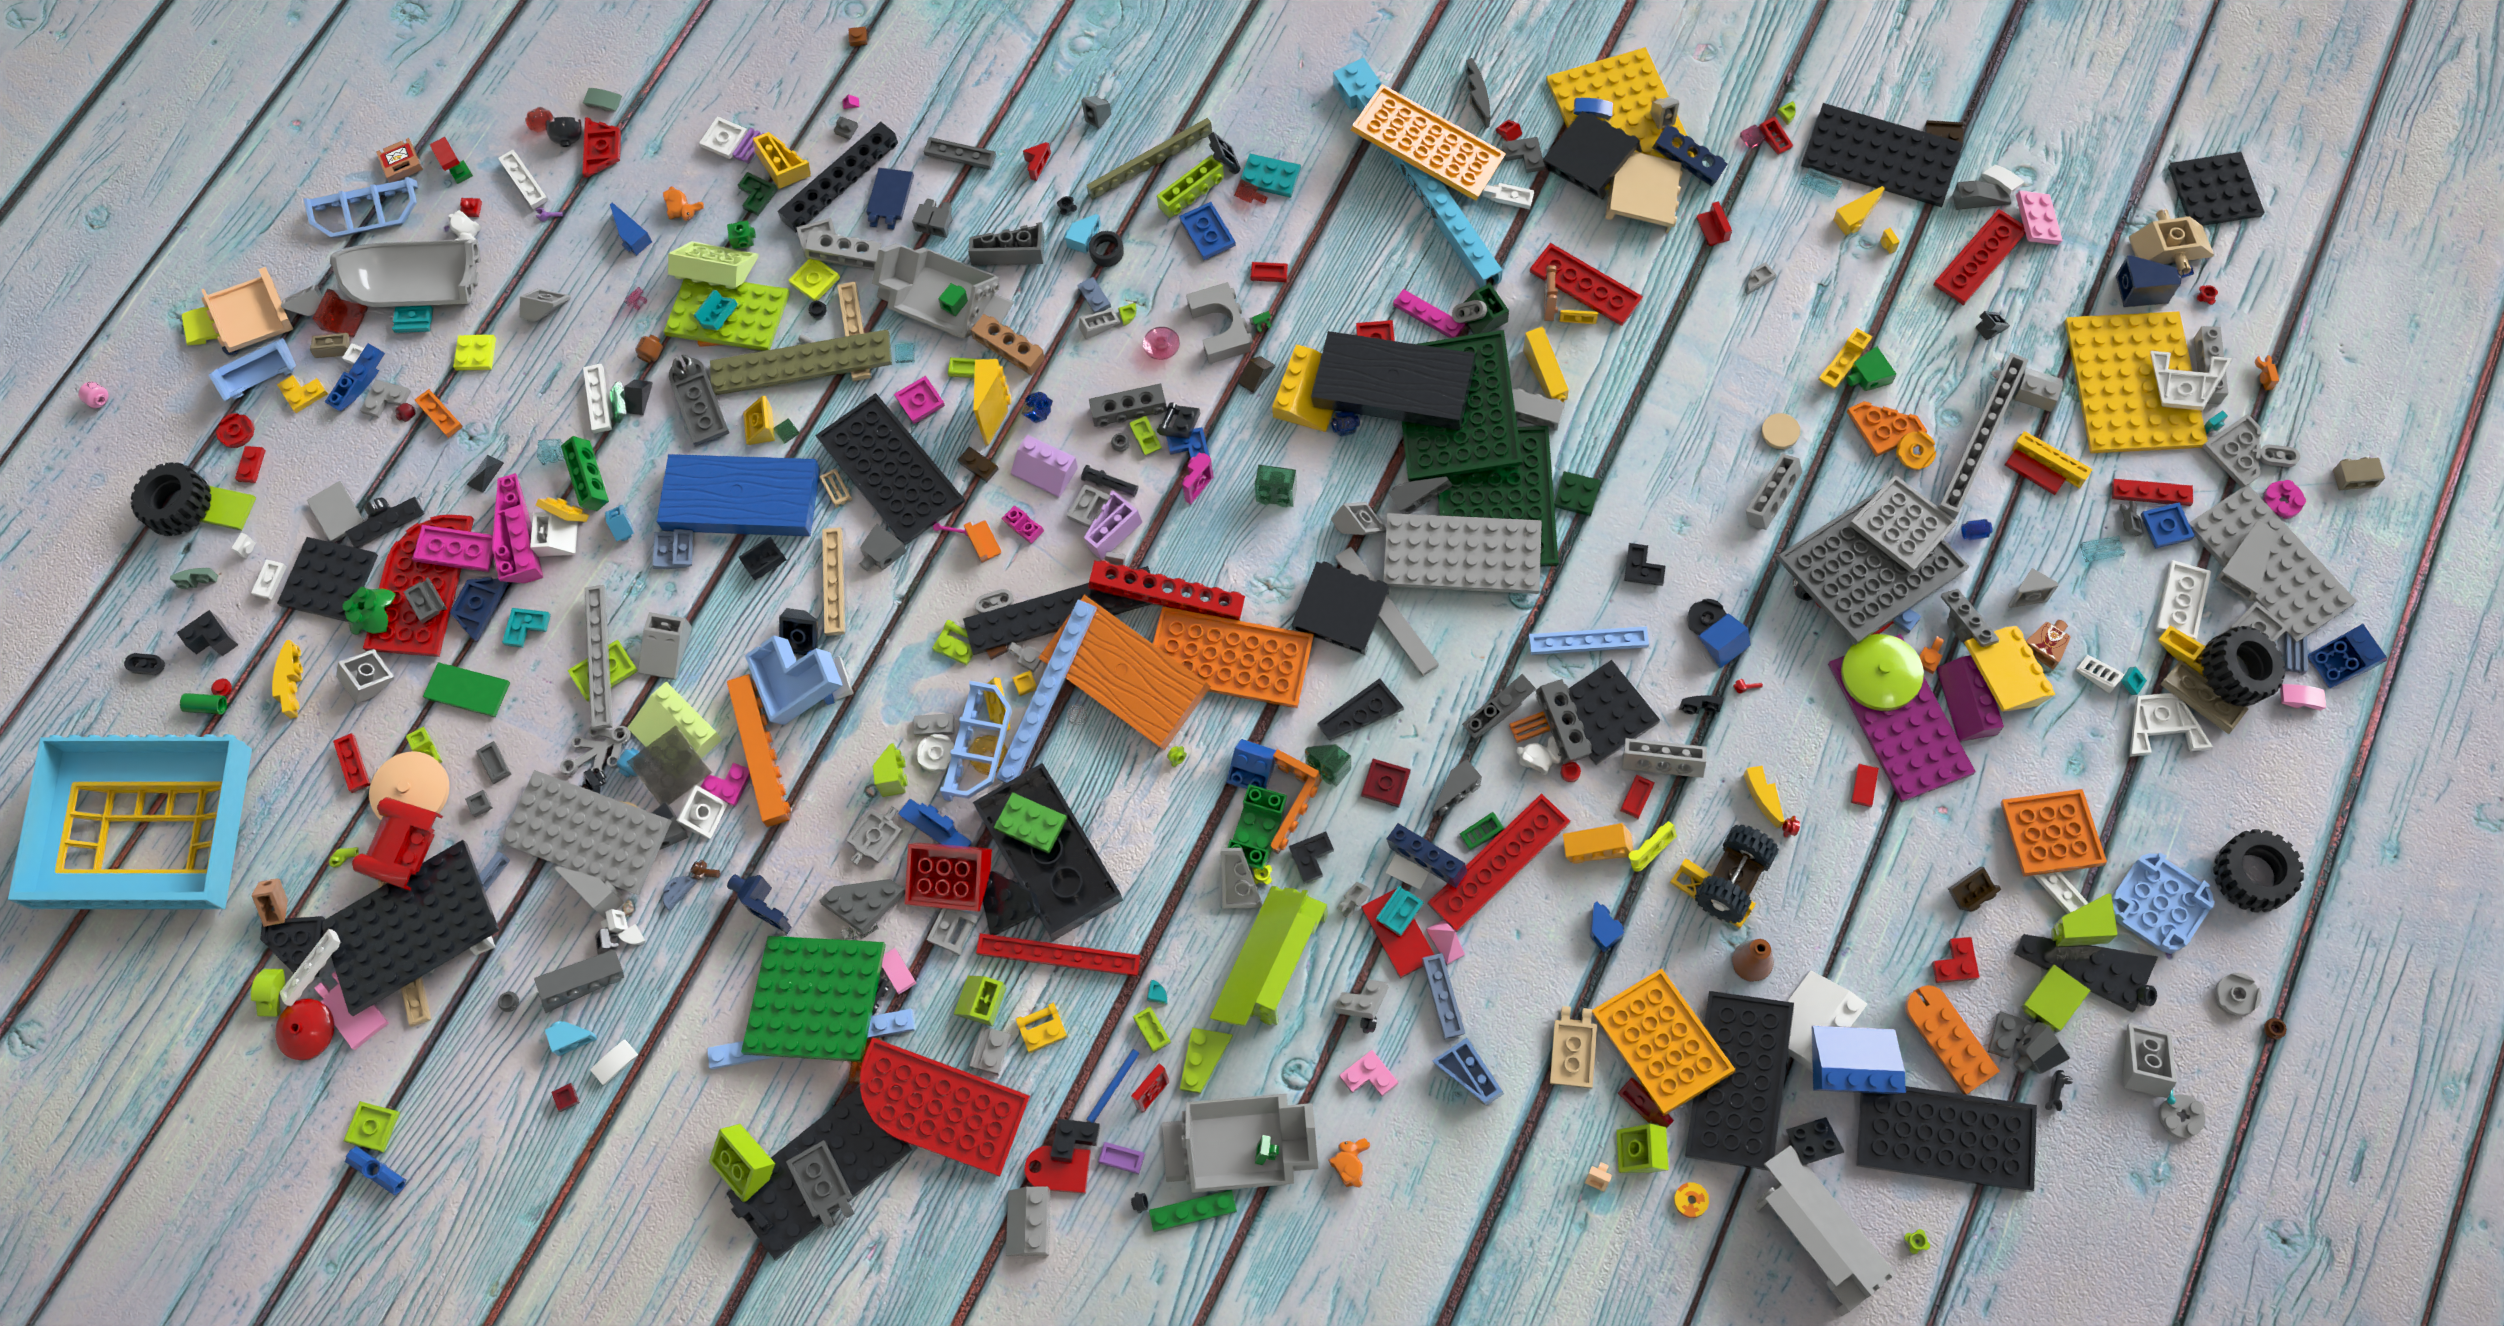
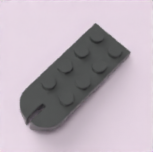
M681 355L686 364L688 374L685 373L681 361L676 357L669 370V380L692 442L696 447L730 434L704 365L698 359L691 358L688 355Z

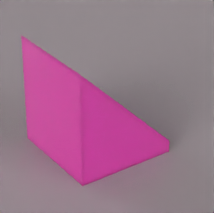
M848 94L843 99V109L860 107L858 97Z

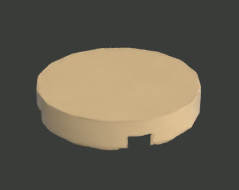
M1776 413L1765 419L1761 428V435L1770 447L1784 450L1796 444L1800 436V426L1792 416Z

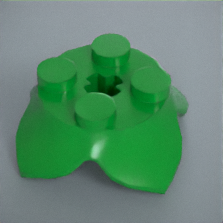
M360 587L343 604V610H345L351 633L358 635L362 629L373 634L386 632L388 615L384 608L391 605L395 593L387 589Z

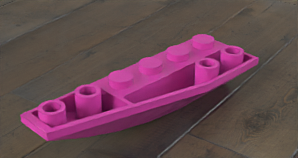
M514 473L498 478L492 542L498 579L500 581L528 583L542 579L543 573L539 557L531 549L532 525L518 476Z

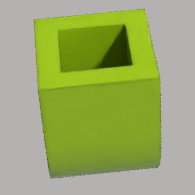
M263 969L255 977L251 987V1001L256 1002L257 1016L277 1017L281 1014L279 992L286 985L284 969Z

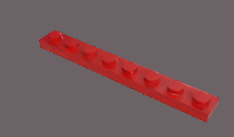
M982 933L979 935L976 954L981 956L1138 977L1141 956L1136 954Z

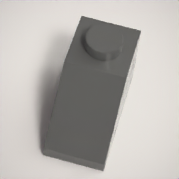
M1097 96L1084 97L1081 101L1085 121L1100 129L1111 115L1110 103Z

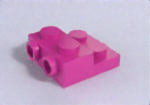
M1199 452L1196 457L1190 459L1188 463L1189 475L1182 482L1185 501L1190 505L1214 478L1211 458L1205 453L1201 454Z

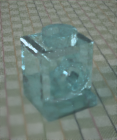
M561 439L538 440L537 458L542 465H547V462L565 461L561 449L563 444Z

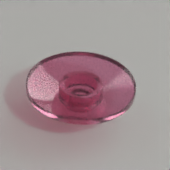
M1168 327L1153 328L1143 339L1144 351L1148 356L1157 360H1165L1172 357L1180 346L1177 333Z

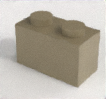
M2379 458L2343 459L2333 469L2339 491L2378 487L2385 479Z

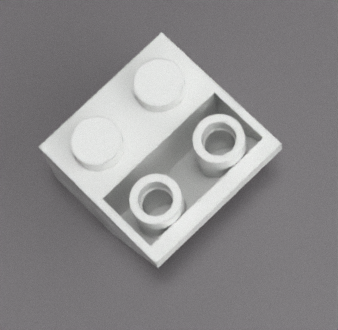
M550 512L533 513L531 549L538 557L575 555L578 521H566Z

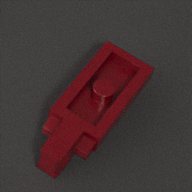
M1633 1077L1618 1092V1095L1648 1123L1652 1122L1666 1127V1129L1673 1123L1674 1119L1669 1114L1663 1115L1645 1088Z

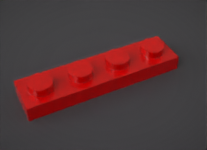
M2113 479L2112 499L2161 504L2180 502L2181 505L2191 506L2193 504V485Z

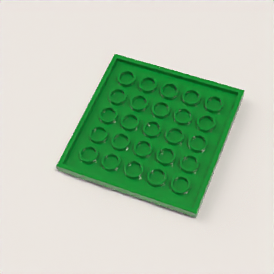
M768 936L741 1052L744 1055L862 1062L886 944L876 941Z

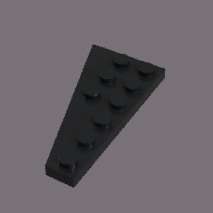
M2028 934L2021 936L2013 953L2047 971L2052 965H2056L2091 990L2090 992L2132 1013L2136 1010L2139 1003L2137 997L2140 986L2147 984L2158 959V956L2093 945L2056 947V941H2053L2051 938Z

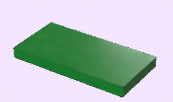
M438 662L423 697L427 700L496 718L510 682L505 679Z

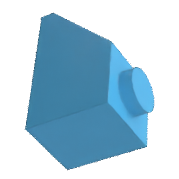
M623 504L605 512L606 523L616 541H625L632 537L634 530Z

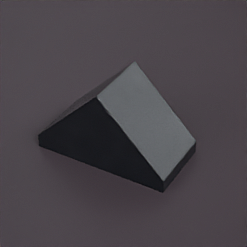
M634 379L624 386L626 413L644 415L653 385L651 381Z

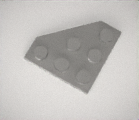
M2248 414L2202 446L2241 488L2249 485L2260 476L2259 459L2261 444L2259 443L2261 427Z

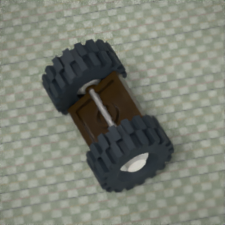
M1740 824V826L1735 825L1732 827L1722 845L1725 852L1712 876L1704 878L1695 894V901L1698 902V906L1703 907L1702 910L1708 911L1709 915L1712 917L1716 916L1721 921L1723 919L1727 923H1730V921L1732 923H1740L1751 905L1749 895L1760 874L1764 870L1768 871L1778 854L1779 848H1777L1776 843H1773L1774 840L1768 838L1767 834L1760 833V830L1752 829L1751 826L1745 827V825Z

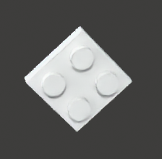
M717 117L699 144L704 149L731 159L733 152L748 130Z

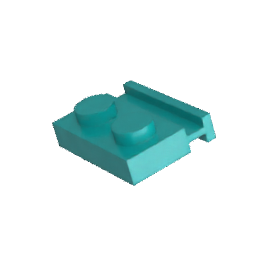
M432 306L395 307L394 327H392L394 333L430 332L433 315Z
M1398 886L1377 916L1376 921L1381 922L1385 927L1401 937L1423 906L1424 901Z

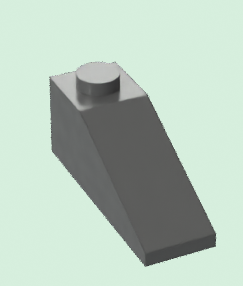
M1976 180L1957 182L1952 194L1956 210L2011 204L2010 195L1999 185Z
M1447 477L1399 484L1389 494L1402 514H1409L1453 485Z

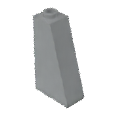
M2258 520L2215 580L2251 601L2260 591L2276 531L2268 524Z

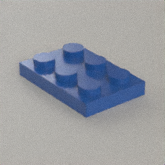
M1212 202L1179 216L1180 222L1203 260L1236 246L1234 238Z

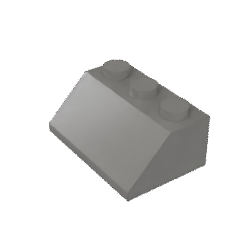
M1023 1187L1008 1190L1006 1256H1049L1051 1190L1049 1187Z

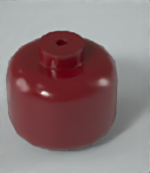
M403 403L395 409V416L399 421L408 422L416 414L414 407L408 403Z

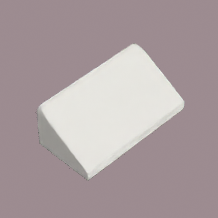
M840 656L834 658L833 661L843 686L832 693L834 700L853 694L843 660Z

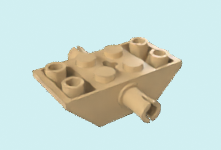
M2161 209L2156 213L2158 221L2151 222L2129 236L2136 257L2161 264L2175 262L2180 275H2183V272L2185 275L2191 271L2188 260L2214 256L2203 226L2190 216L2171 219L2167 209H2164V212Z

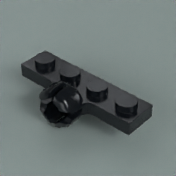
M412 497L394 507H390L384 498L374 499L375 504L368 502L364 507L368 514V519L345 532L353 547L359 548L425 513L416 497Z

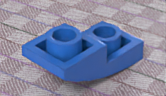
M1575 98L1573 114L1579 115L1584 111L1588 114L1592 113L1597 117L1610 120L1613 102L1596 98Z

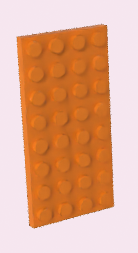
M1162 607L1153 644L1211 686L1208 692L1298 708L1314 634Z

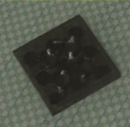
M677 726L671 728L627 761L660 805L665 801L670 805L693 788L694 785H697L713 773Z

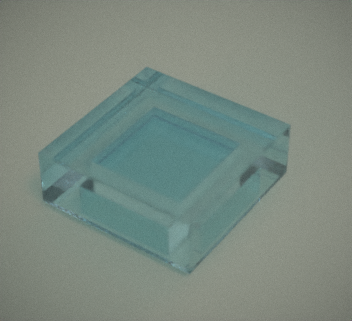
M914 343L895 344L896 363L915 362Z

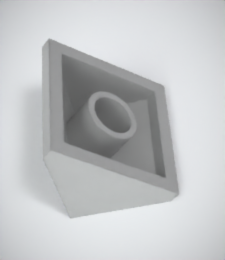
M2032 568L2008 606L2013 608L2048 602L2057 589L2058 583Z

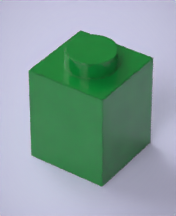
M950 283L938 298L941 309L955 317L968 302L966 290L962 286H956L953 283Z

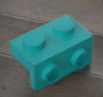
M713 290L696 311L694 318L704 329L718 330L723 326L728 316L734 312L738 303L735 299L724 298L717 290Z

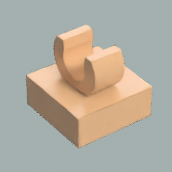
M1600 1162L1598 1169L1592 1166L1585 1184L1605 1192L1612 1177L1611 1174L1606 1173L1608 1165Z

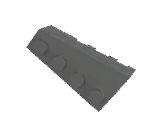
M614 949L535 977L534 981L544 1011L548 1013L602 987L619 982L624 978V974Z

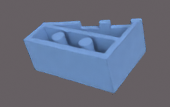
M1465 1038L1432 1060L1435 1065L1486 1105L1504 1095V1092L1468 1038Z

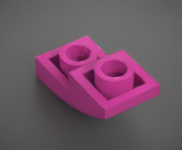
M1015 505L1002 517V520L1010 528L1031 544L1044 532L1042 526L1030 519L1027 513Z

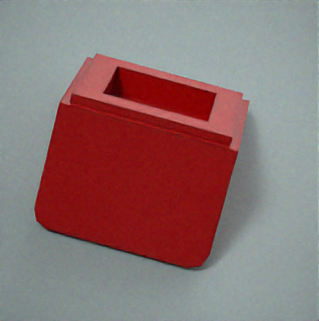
M1509 119L1495 129L1505 141H1513L1522 136L1520 124Z

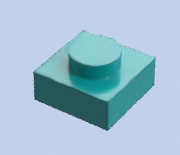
M2223 410L2206 422L2204 425L2206 434L2213 430L2217 432L2225 425L2224 421L2228 415Z
M2135 666L2129 667L2121 682L2131 695H2138L2147 680Z

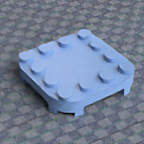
M2160 852L2158 854L2149 853L2141 856L2132 865L2113 893L2112 902L2115 920L2156 949L2173 954L2184 948L2191 941L2196 930L2208 912L2213 908L2215 901H2213V895L2209 889L2210 885L2205 880L2200 882L2166 860L2167 856Z

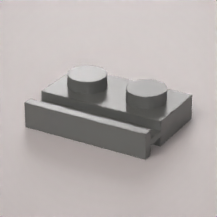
M429 578L404 591L405 596L422 623L440 614L439 612L443 609H447Z

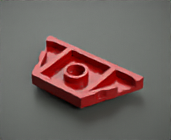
M585 117L583 176L585 178L620 161L621 131L618 127L608 126L603 122L597 123L592 121L591 118Z

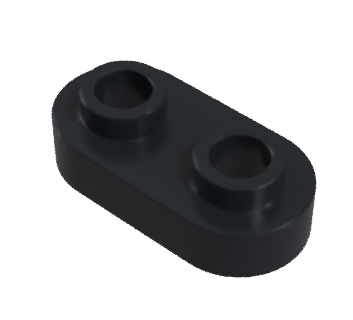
M132 653L126 657L124 666L134 674L157 675L163 671L165 662L157 655Z

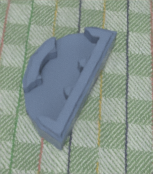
M691 876L675 877L670 880L663 889V904L671 911L698 881Z

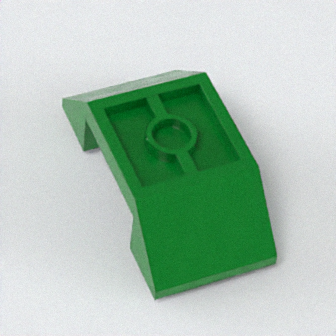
M1250 784L1243 800V810L1232 840L1230 839L1227 848H1242L1248 866L1263 870L1273 849L1271 843L1282 822L1287 795Z

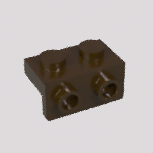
M1978 867L1949 887L1948 890L1960 910L1973 912L1979 909L1980 904L1984 901L1995 898L1996 893L2001 890V887L1993 884L1984 867Z

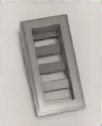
M1112 308L1080 317L1078 326L1084 338L1088 339L1119 325L1120 320Z

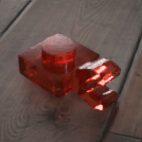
M1242 179L1234 196L1248 203H1252L1253 199L1266 204L1268 199L1267 196L1256 192L1258 186Z

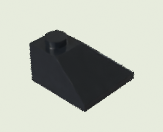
M786 608L779 616V637L788 639L793 654L807 655L810 650L818 649V620L805 610Z

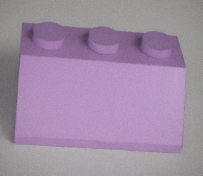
M1026 435L1017 449L1011 475L1060 498L1078 469L1076 457Z

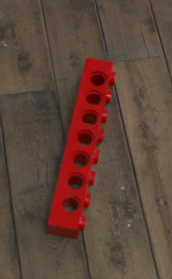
M1094 560L1089 579V589L1169 608L1240 621L1245 596L1236 591L1227 592L1219 587L1210 588L1198 582L1189 583L1181 578L1172 579L1159 573L1155 575L1143 569L1134 570L1125 565H1113L1105 560ZM1114 575L1116 578L1108 579L1106 576ZM1127 579H1132L1134 583L1128 584L1125 581ZM1145 584H1151V585H1153V587H1152V588H1146V587H1144V585H1145ZM1169 588L1172 592L1166 593L1163 589ZM1187 592V593H1189L1191 596H1190V597H1184V596H1182V593ZM1207 597L1209 601L1204 602L1200 598ZM1222 601H1225V602H1227L1229 605H1227V606H1222V605H1220L1219 603L1222 602Z

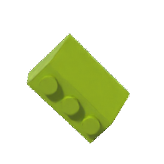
M741 1124L719 1129L709 1163L741 1201L745 1202L770 1180L775 1163Z

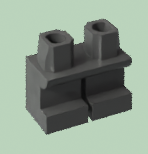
M927 198L924 204H919L913 217L914 229L917 232L932 233V235L947 238L950 222L953 221L951 215L952 206L950 203L943 202L941 207L938 208L936 207V201Z

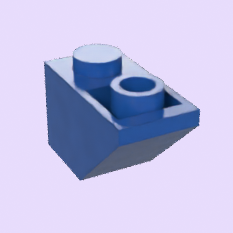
M1596 901L1592 908L1590 937L1605 952L1623 938L1625 932L1623 931L1624 927L1618 920L1614 921L1609 915L1610 911L1608 908Z

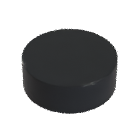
M2145 984L2140 986L2137 994L2139 1003L2143 1006H2153L2155 1004L2157 991L2154 986Z

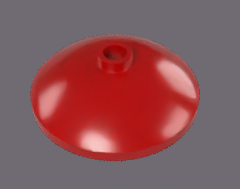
M308 998L295 1001L292 1006H287L278 1018L275 1038L279 1049L284 1055L294 1060H310L317 1057L328 1047L332 1040L334 1018L330 1009L321 1001Z

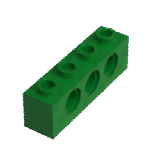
M572 436L561 445V449L579 506L598 511L609 502L591 443L589 440Z

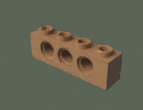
M983 314L971 329L974 340L1031 376L1045 360L1043 349L1039 345L1031 344L1026 337L1017 335L1010 327L1001 325L992 316L989 317Z

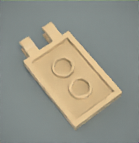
M1562 1006L1561 1020L1554 1021L1550 1084L1593 1088L1597 1024H1591L1592 1009L1583 1008L1581 1021L1570 1019L1571 1007Z

